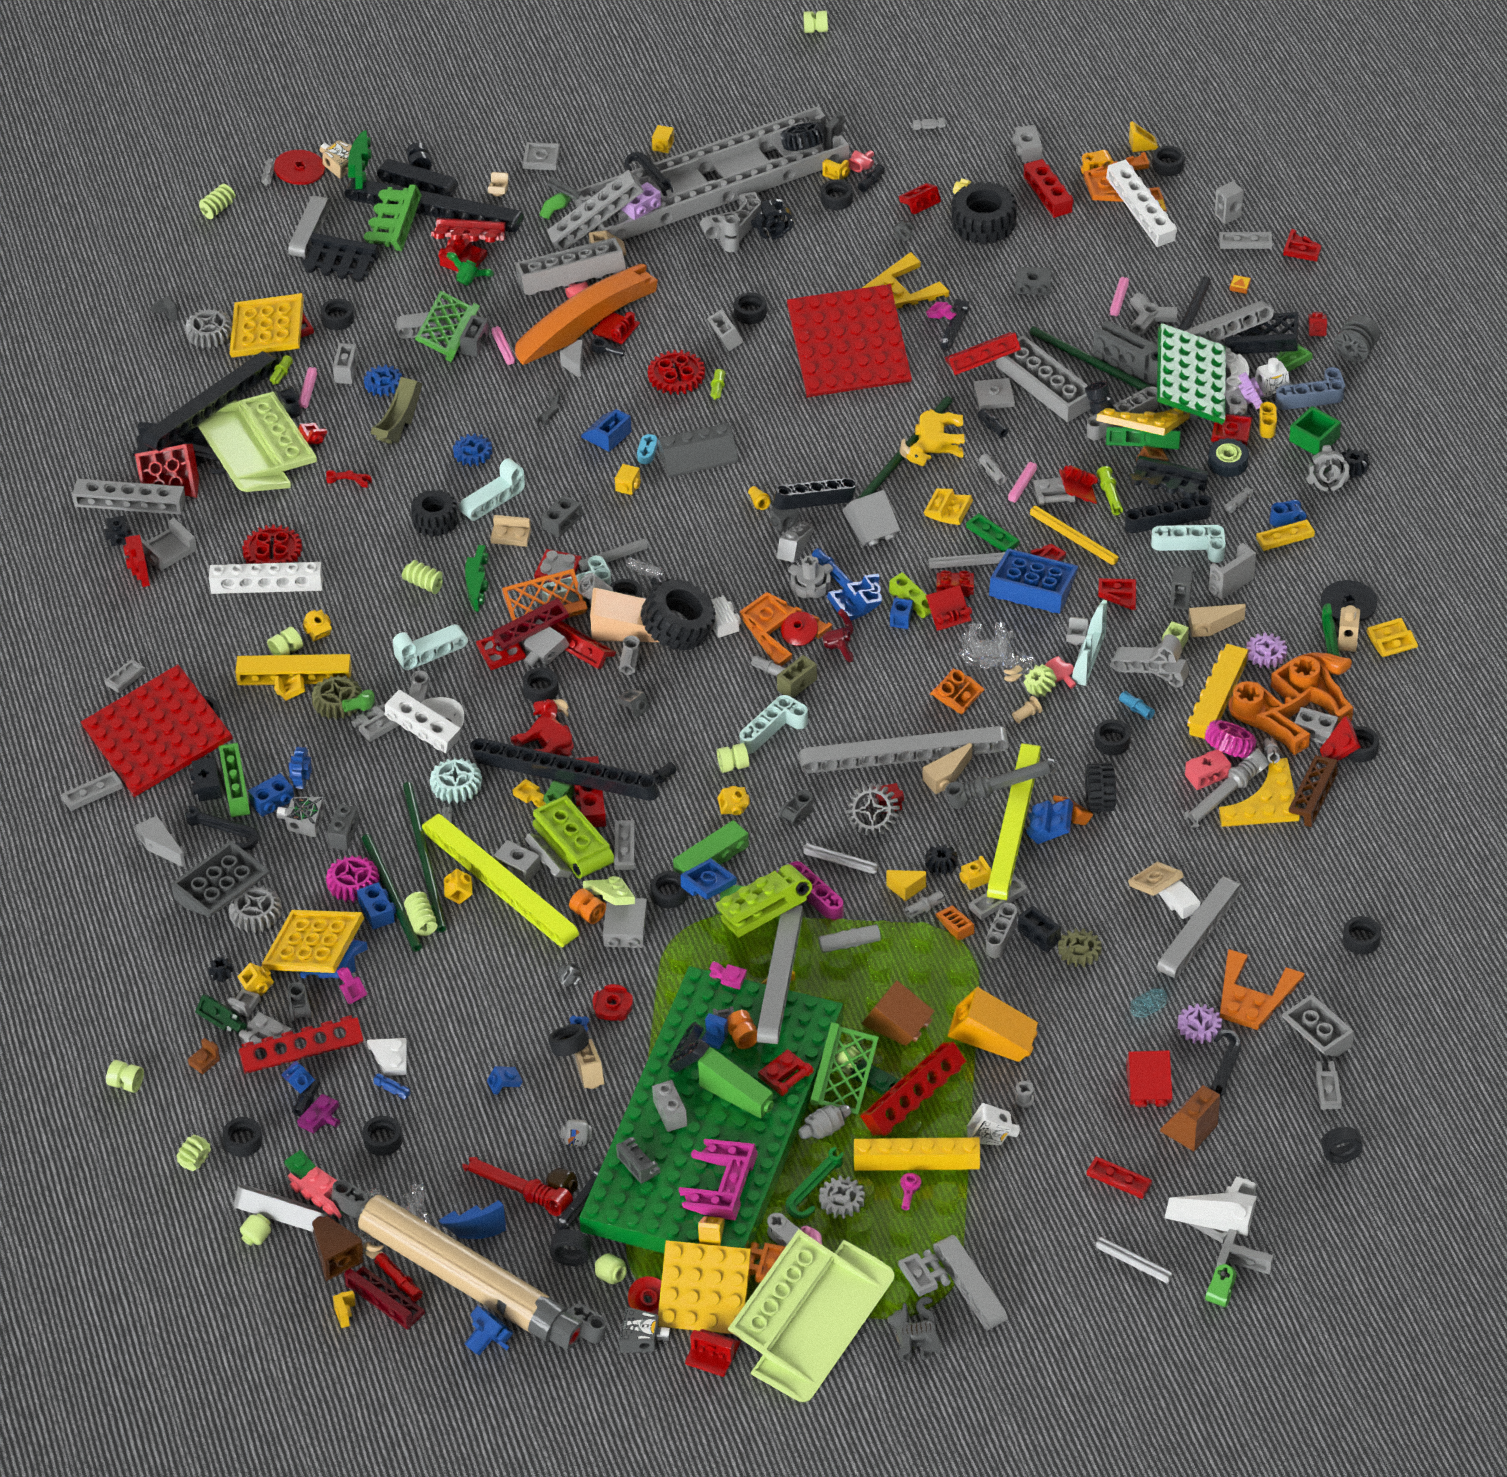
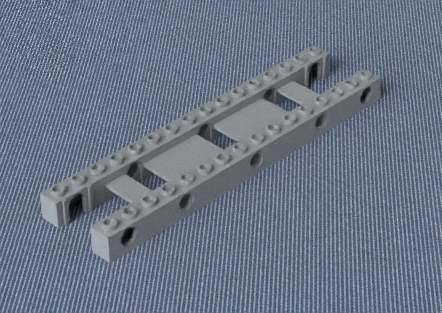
M817 106L653 163L664 177L669 178L672 183L674 193L671 190H667L668 196H663L659 186L643 167L635 169L631 172L638 178L641 185L648 182L661 192V206L636 220L620 211L618 213L619 224L608 227L606 219L597 226V232L608 231L621 240L628 239L738 200V194L758 193L821 171L822 162L825 159L841 164L844 160L849 159V144L840 135L832 138V149L822 152V144L799 151H788L783 148L781 143L782 131L792 127V125L804 123L803 121L800 122L802 118L809 117L808 122H820L825 127L826 116ZM777 149L783 156L768 161L763 153ZM716 170L722 177L721 179L707 182L702 174ZM620 175L578 189L577 191L581 193V196L578 197V200H575L576 208L591 198L590 195L587 196L589 192L597 191L598 193Z

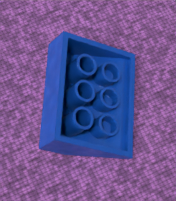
M1008 548L990 578L989 596L1060 614L1066 604L1078 571V566Z

